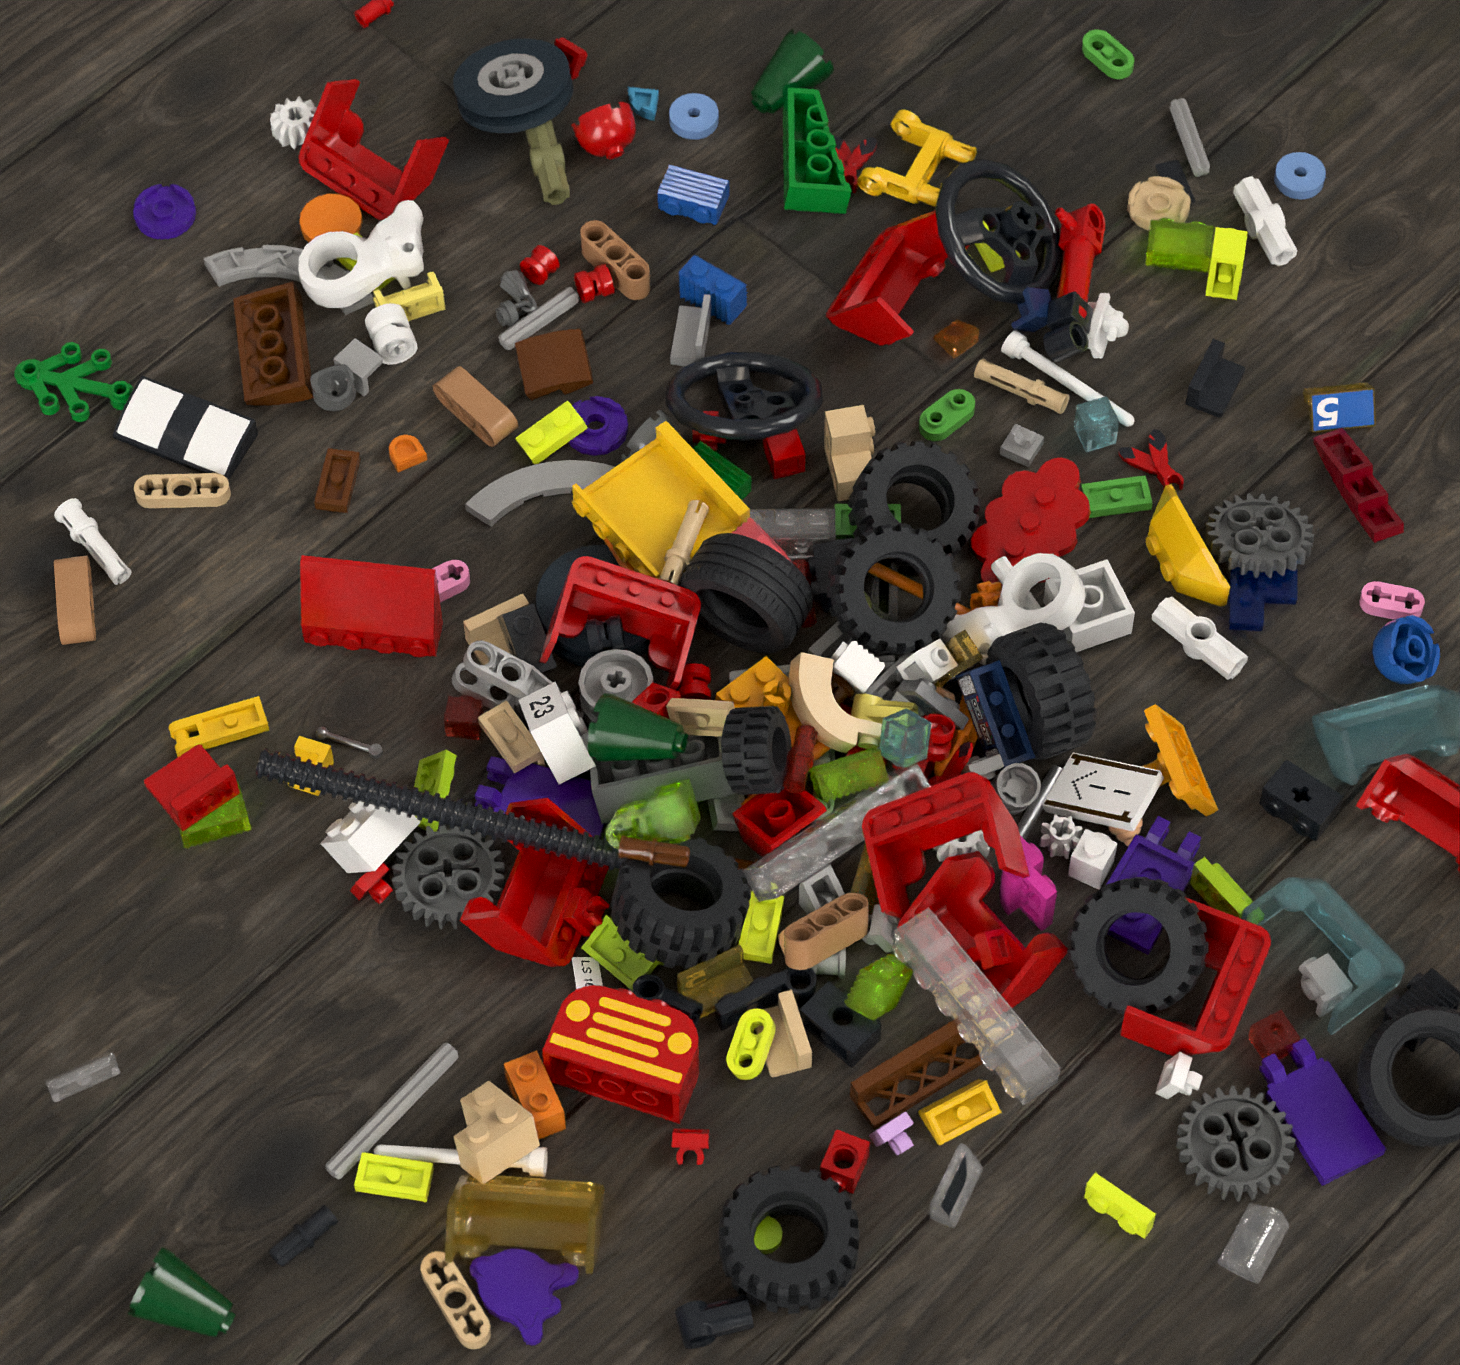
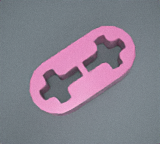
M450 560L432 568L436 569L440 602L463 592L470 584L468 566L460 560ZM454 573L456 576H460V579L449 578V575Z
M1373 581L1363 587L1359 603L1362 610L1367 614L1397 619L1411 615L1420 617L1425 600L1423 595L1416 589ZM1372 594L1379 596L1378 602L1372 601ZM1405 601L1412 602V609L1405 608Z

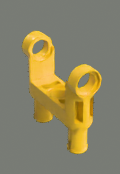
M899 110L891 122L892 129L902 136V140L921 146L922 149L905 177L878 166L876 168L867 167L863 169L857 180L858 186L862 191L872 196H879L883 192L912 204L923 202L935 207L940 189L928 185V182L941 159L948 157L961 163L970 162L975 159L977 148L955 141L949 133L921 123L918 116L908 110Z

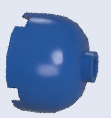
M1411 615L1394 619L1386 623L1377 632L1373 641L1372 654L1376 667L1386 679L1399 684H1412L1421 682L1435 674L1439 665L1440 648L1438 643L1433 644L1430 634L1434 633L1431 626L1422 618Z

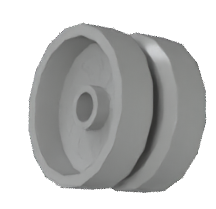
M612 649L602 651L586 662L581 669L578 683L580 707L584 713L583 718L589 725L590 722L597 723L599 712H594L593 710L598 699L604 693L615 694L632 702L652 682L654 683L650 666L641 656L628 650Z

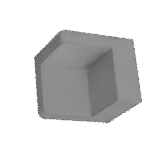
M356 338L334 358L335 366L345 364L352 370L356 391L363 396L369 392L367 378L383 363L382 356Z

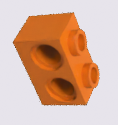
M534 1051L504 1063L505 1078L514 1101L533 1115L538 1140L566 1129L564 1110L538 1052Z

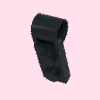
M789 967L767 978L766 976L758 977L746 989L738 993H728L719 999L717 1004L714 1005L715 1021L721 1031L737 1024L741 1016L748 1010H763L777 1003L778 993L789 990L793 992L797 1007L801 1008L816 994V974L812 968L796 970ZM804 983L808 987L800 990L794 988L793 985Z

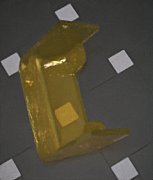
M470 1174L463 1175L459 1178L447 1205L445 1262L452 1263L457 1251L461 1256L465 1257L480 1256L482 1251L489 1248V1245L562 1250L561 1255L567 1258L570 1264L586 1265L585 1273L593 1274L599 1252L605 1188L600 1184L590 1182L498 1175L483 1185Z

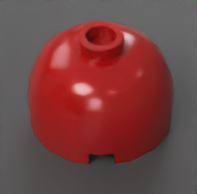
M618 102L620 108L612 109L610 104L600 106L578 118L579 125L572 124L578 142L587 153L598 157L606 156L607 159H615L625 153L624 149L630 145L636 132V124L629 103Z

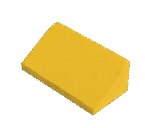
M981 1079L975 1080L918 1111L938 1145H942L1002 1113L987 1081Z

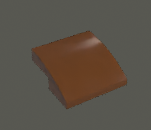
M581 329L549 332L515 343L525 394L531 401L559 389L566 395L594 383Z

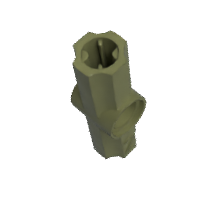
M550 120L540 126L526 130L528 144L530 145L529 151L534 176H538L543 200L552 205H557L570 197L567 176L565 175L563 150L561 144H557L552 121Z

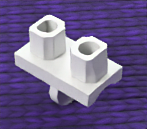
M1100 293L1097 302H1087L1093 308L1090 333L1087 334L1089 340L1088 349H1090L1093 358H1103L1108 340L1115 341L1116 337L1125 336L1129 329V324L1123 318V313L1116 311L1110 306L1109 293Z

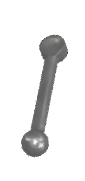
M319 727L315 733L319 740L330 739L369 752V755L375 759L381 757L383 753L382 747L379 744L375 743L370 746L330 733L325 727Z

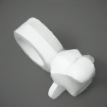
M412 200L398 203L392 215L380 221L372 230L368 239L343 231L328 232L315 237L305 246L299 256V278L307 295L318 305L327 308H343L361 300L390 277L396 278L404 290L411 287L408 277L417 276L424 270L421 238L423 214L419 206ZM350 258L357 261L353 270L344 277L336 280H324L316 277L320 268L333 259Z
M1037 553L1028 556L1012 567L1004 579L998 606H985L976 608L963 615L956 614L954 620L949 621L947 624L948 629L941 635V638L949 646L963 650L975 661L979 662V664L985 666L986 659L988 658V649L994 640L1000 636L1040 622L1054 625L1058 630H1063L1070 626L1083 608L1085 600L1083 582L1069 563L1054 554ZM1047 578L1061 579L1060 590L1052 602L1037 610L1024 609L1025 597L1035 584Z

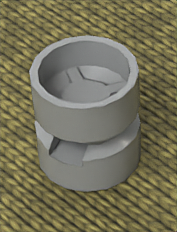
M1013 763L1006 766L990 782L1011 816L1022 813L1038 798L1041 790L1040 779L1037 773L1030 766L1023 763Z

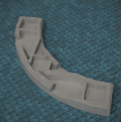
M263 245V248L243 250V247L208 256L204 258V262L218 287L230 282L254 277H279L301 282L298 269L299 256L303 249L281 245ZM331 260L320 268L316 277L324 280H336L346 276L350 271H345ZM369 293L361 300L350 306L343 307L341 310L347 315L374 303L373 295Z
M579 460L551 461L535 464L511 472L490 483L476 493L465 504L467 512L492 527L508 512L523 505L525 500L539 495L546 497L558 494H571V491H573L572 486L575 483L583 490L615 466Z

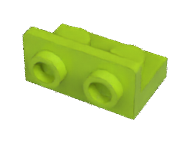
M444 750L421 759L414 787L419 788L418 792L424 793V790H428L430 795L440 793L441 798H445L446 795L448 796L451 781L454 777L457 755ZM422 818L418 826L426 830L427 826H430L434 832H437L439 822L433 821L431 824L428 823V819Z
M1203 857L1193 865L1190 884L1212 908L1249 922L1260 916L1261 909L1218 863L1212 865Z
M605 915L603 923L596 927L581 948L633 991V983L638 977L651 974L658 964L664 966V963L659 961L652 963L645 959L643 953H635L628 946L629 941H623L618 934V927L614 925L612 917Z

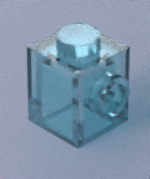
M1107 396L1076 405L1074 429L1086 452L1116 444L1119 420Z
M907 708L884 717L878 754L901 768L909 767L926 759L932 722Z

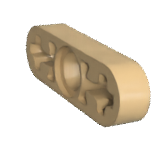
M219 473L145 475L140 477L134 484L136 500L144 508L217 507L225 504L231 496L227 478ZM181 485L191 488V491L185 496H177L173 492ZM197 486H201V494H198ZM219 486L217 493H211L213 487ZM164 487H167L168 495L163 494L165 493ZM148 488H154L151 495H145L148 492Z
M437 1251L428 1254L421 1263L423 1281L460 1343L469 1349H479L485 1346L491 1337L489 1320L455 1263L444 1252ZM435 1264L440 1268L444 1267L445 1278L448 1282L444 1286H442V1281L436 1273L431 1274V1267ZM452 1292H461L466 1296V1302L460 1308H450L445 1303L447 1296ZM469 1314L475 1327L481 1326L479 1336L475 1337L474 1334L468 1333L467 1323L463 1317Z

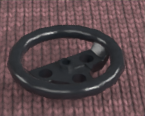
M980 158L957 165L941 183L935 206L938 236L951 264L970 286L995 301L1019 305L1025 302L1022 290L1027 287L1049 289L1058 276L1062 249L1059 247V226L1047 200L1027 177L1005 163ZM979 178L998 181L1016 193L1022 200L1013 203L1009 207L974 208L955 215V205L959 191L967 182ZM983 221L987 224L989 230L985 228ZM1039 241H1041L1043 256L1040 270L1035 275L1038 267L1035 249ZM986 243L1000 255L1006 270L1003 282L983 271L969 255L965 247L972 244ZM1015 250L1019 252L1021 259L1017 256Z
M728 352L701 358L679 369L666 385L665 404L680 424L701 434L730 440L751 441L789 433L808 423L822 406L823 393L821 382L807 367L786 357L761 352ZM749 372L777 375L794 384L788 391L770 392L754 387L750 380ZM716 375L719 397L728 419L708 415L691 407L685 400V392L692 384L706 377Z

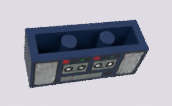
M1000 660L956 676L985 757L991 754H1000L1004 767L998 770H1002L1013 763H1021L1035 758Z

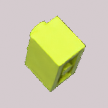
M1216 227L1205 296L1237 300L1248 231Z

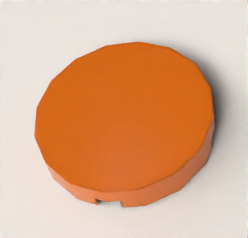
M325 194L315 197L304 206L300 213L299 223L304 239L310 242L315 237L328 232L343 231L350 234H355L356 232L360 234L359 230L363 220L359 206L351 198L341 194Z

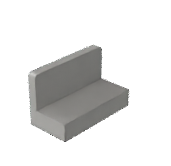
M704 294L702 308L679 306L670 356L671 365L687 366L704 358L711 320V295Z

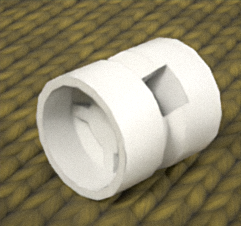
M384 304L374 308L367 314L365 318L366 328L370 338L373 340L375 352L382 356L384 364L402 363L415 354L417 343L412 330L409 328V321L405 311L400 305Z

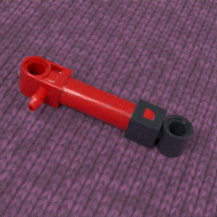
M1093 203L1070 213L1061 207L1055 210V216L1061 222L1059 247L1064 251L1057 299L1049 303L1046 325L1051 331L1044 335L1045 350L1048 356L1055 362H1060L1085 352L1089 346L1087 334L1090 333L1093 308L1087 303L1094 256L1102 252L1106 228L1102 211Z

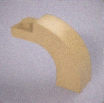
M803 652L797 655L790 664L789 686L792 692L790 699L800 722L814 738L829 748L843 753L856 746L857 742L861 748L877 749L891 739V725L855 718L838 705L831 688L834 659Z

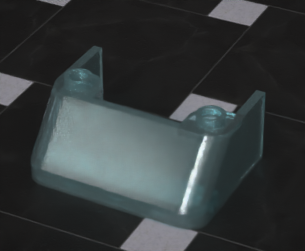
M1427 685L1314 715L1312 717L1314 731L1333 776L1342 782L1353 785L1357 784V780L1362 778L1361 773L1367 771V765L1384 761L1387 758L1412 754L1423 750L1437 752L1438 756L1456 754L1458 752L1457 748H1460V693L1440 685Z
M1315 877L1286 878L1242 911L1241 919L1259 926L1283 909L1291 912L1303 911L1350 960L1348 974L1358 988L1334 1005L1327 1028L1331 1035L1394 989L1402 980L1405 971L1402 959L1323 879Z

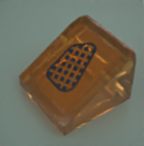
M957 319L934 335L933 339L955 359L978 343L979 329Z

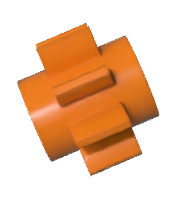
M987 581L977 584L979 592L971 594V610L985 606H998L1002 590L1001 582L991 583Z

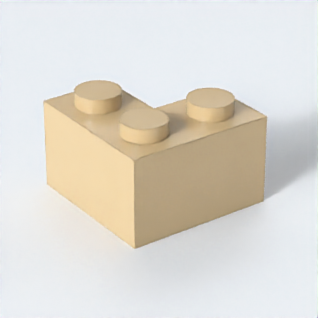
M864 405L825 411L824 450L837 501L849 500L857 478L872 458L871 455H874L872 437L875 436V426L873 418L866 416Z
M487 1081L460 1099L467 1127L454 1136L461 1167L481 1184L484 1185L540 1146L533 1115L490 1081Z

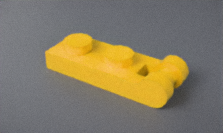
M257 696L176 720L169 725L171 737L176 739L175 751L177 757L198 744L202 745L206 750L269 731V725L260 697ZM198 731L199 735L189 738L191 732Z

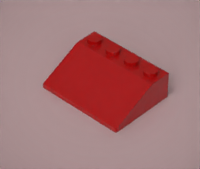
M301 555V627L304 642L321 647L333 645L342 646L349 650L361 648L377 650L384 654L397 652L410 654L414 657H436L443 625L436 569Z

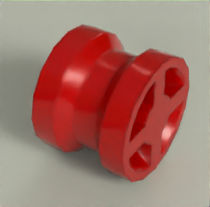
M537 245L532 250V256L526 257L520 262V269L524 276L532 283L543 285L548 280V274L554 273L560 267V263L550 249Z

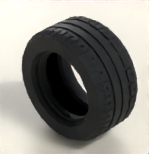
M722 533L703 541L680 579V586L692 590L700 599L701 608L697 620L723 640L752 652L763 654L775 653L787 648L813 607V596L809 582L791 561L771 547L739 534Z
M1424 1005L1423 1007L1410 1008L1385 1021L1368 1038L1366 1045L1362 1049L1363 1052L1360 1054V1061L1357 1066L1359 1067V1070H1357L1358 1091L1361 1095V1102H1364V1108L1368 1111L1370 1118L1372 1117L1374 1119L1373 1122L1376 1125L1378 1124L1382 1131L1385 1130L1386 1134L1393 1136L1398 1141L1402 1140L1403 1143H1409L1414 1146H1441L1460 1139V1102L1448 1114L1428 1116L1413 1111L1401 1101L1392 1084L1391 1067L1395 1054L1405 1042L1413 1038L1430 1037L1445 1042L1460 1057V1012L1444 1006Z

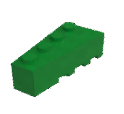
M790 87L787 89L783 107L784 210L846 214L851 188L849 182L846 183L842 161L838 158L835 149L836 142L828 127L829 121L819 90Z

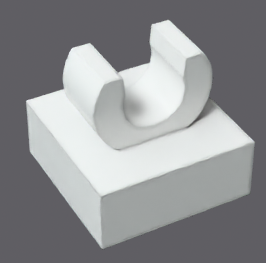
M1179 1052L1166 1061L1155 1094L1169 1099L1178 1092L1189 1096L1192 1089L1198 1090L1202 1076L1194 1071H1189L1192 1057Z

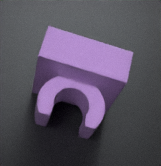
M904 1112L869 1134V1137L876 1147L888 1141L890 1148L897 1156L914 1146L908 1135L904 1132L905 1129L914 1123L907 1112Z

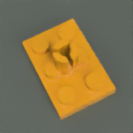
M767 656L716 693V701H732L734 706L738 708L777 706L782 711L788 724L792 745V762L818 742L802 725L794 711L790 699L792 692L789 686V678Z
M1156 704L1144 710L1149 722L1145 724L1146 730L1150 738L1157 742L1160 752L1157 753L1158 758L1141 767L1160 770L1164 777L1160 786L1169 782L1174 796L1178 800H1184L1192 810L1197 809L1206 817L1218 811L1183 724Z

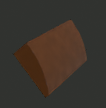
M294 282L233 298L245 403L256 406L281 405L314 398L310 381L311 369L302 296Z

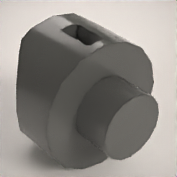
M341 364L325 368L311 376L310 381L314 401L319 407L329 411H338L350 406L356 396L353 372L347 365Z

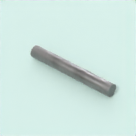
M1057 765L1051 766L1041 784L1038 798L1028 806L1018 824L1019 834L1024 840L1043 810L1042 804L1063 770Z

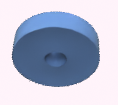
M691 93L677 98L670 107V126L682 138L690 140L705 138L711 135L718 126V107L711 98L703 94Z
M1295 152L1279 160L1276 166L1274 181L1279 191L1293 199H1308L1316 196L1322 190L1326 171L1322 162L1315 156L1308 153Z

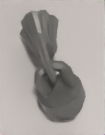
M518 270L507 271L500 278V287L511 295L516 304H513L510 300L500 303V306L496 308V317L502 326L507 325L511 327L519 321V316L531 313L537 308L536 301L527 288L525 276Z

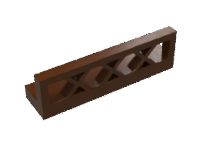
M967 1011L850 1082V1098L873 1130L992 1058V1053L990 1052L985 1055L964 1030L966 1029L985 1053L990 1051L985 1043L979 1039L976 1033L977 1021L970 1011ZM969 1040L980 1053L972 1059L956 1057L957 1048ZM935 1061L950 1064L948 1073L942 1077L926 1075L928 1065ZM954 1065H959V1067L953 1070ZM923 1069L922 1074L916 1073ZM905 1079L920 1082L918 1092L913 1095L897 1093L898 1084ZM875 1097L890 1099L889 1109L877 1117L866 1104ZM895 1101H900V1103L894 1106Z

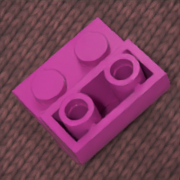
M1020 836L1030 876L1021 878L1002 870L1000 902L1007 915L1020 908L1043 931L1053 923L1057 891L1052 880L1048 876L1042 875L1044 859L1039 848L1033 843L1028 844Z

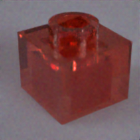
M449 696L444 716L446 736L480 740L482 728L479 725L478 717L484 714L482 700H477L471 696Z
M1282 1010L1252 1024L1248 1035L1249 1040L1262 1059L1274 1053L1278 1059L1289 1055L1290 1051L1293 1050L1292 1044L1301 1039Z

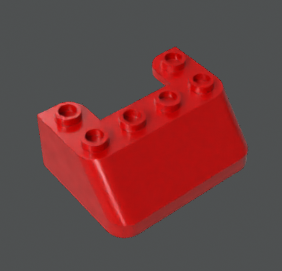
M549 798L511 802L505 812L506 815L512 812L515 814L514 817L518 818L520 815H524L525 819L529 821L531 818H535L537 823H541L543 820L549 826L555 823L557 828L560 829L566 826L568 831L577 829L579 834H583L584 831L587 832ZM518 843L517 846L513 845L519 850V853L497 906L485 897L472 898L466 904L460 921L497 951L549 967L565 966L572 960L582 935L562 918L574 889L585 887L591 894L598 896L608 871V866L603 865L600 868L597 866L598 863L594 862L592 865H588L587 860L582 859V862H577L575 857H571L569 860L566 859V855L561 854L558 857L552 851H550V854H546L545 849L540 848L539 851H535L533 846H529L527 849L523 847L524 844Z
M979 851L947 857L900 919L897 926L898 938L902 945L939 986H942L962 972L1000 1018L1043 985L1065 957L1068 948L1052 933L1036 935L1025 948L983 902L984 897L990 891L995 881L992 865ZM1004 928L1014 962L984 970L980 960L970 963L966 949L976 946L973 935ZM962 974L942 987V990L947 994V991L951 993L963 985L962 982H964L972 994L969 992L954 1003L958 1008L961 1005H965L968 1011H970V1000L976 997L973 1002L982 1005L985 1009V1015L981 1018L979 1011L972 1006L977 1015V1025L987 1020L994 1022L998 1019Z

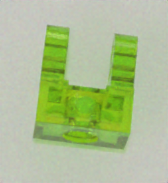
M690 778L658 786L654 790V797L620 806L605 831L608 843L612 847L619 849L622 835L653 841V838H658V842L670 840V844L690 839V834L694 833L701 819Z

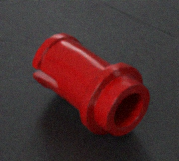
M371 0L359 10H356L354 16L362 27L367 28L369 24L384 13H391V8L394 7L393 1Z

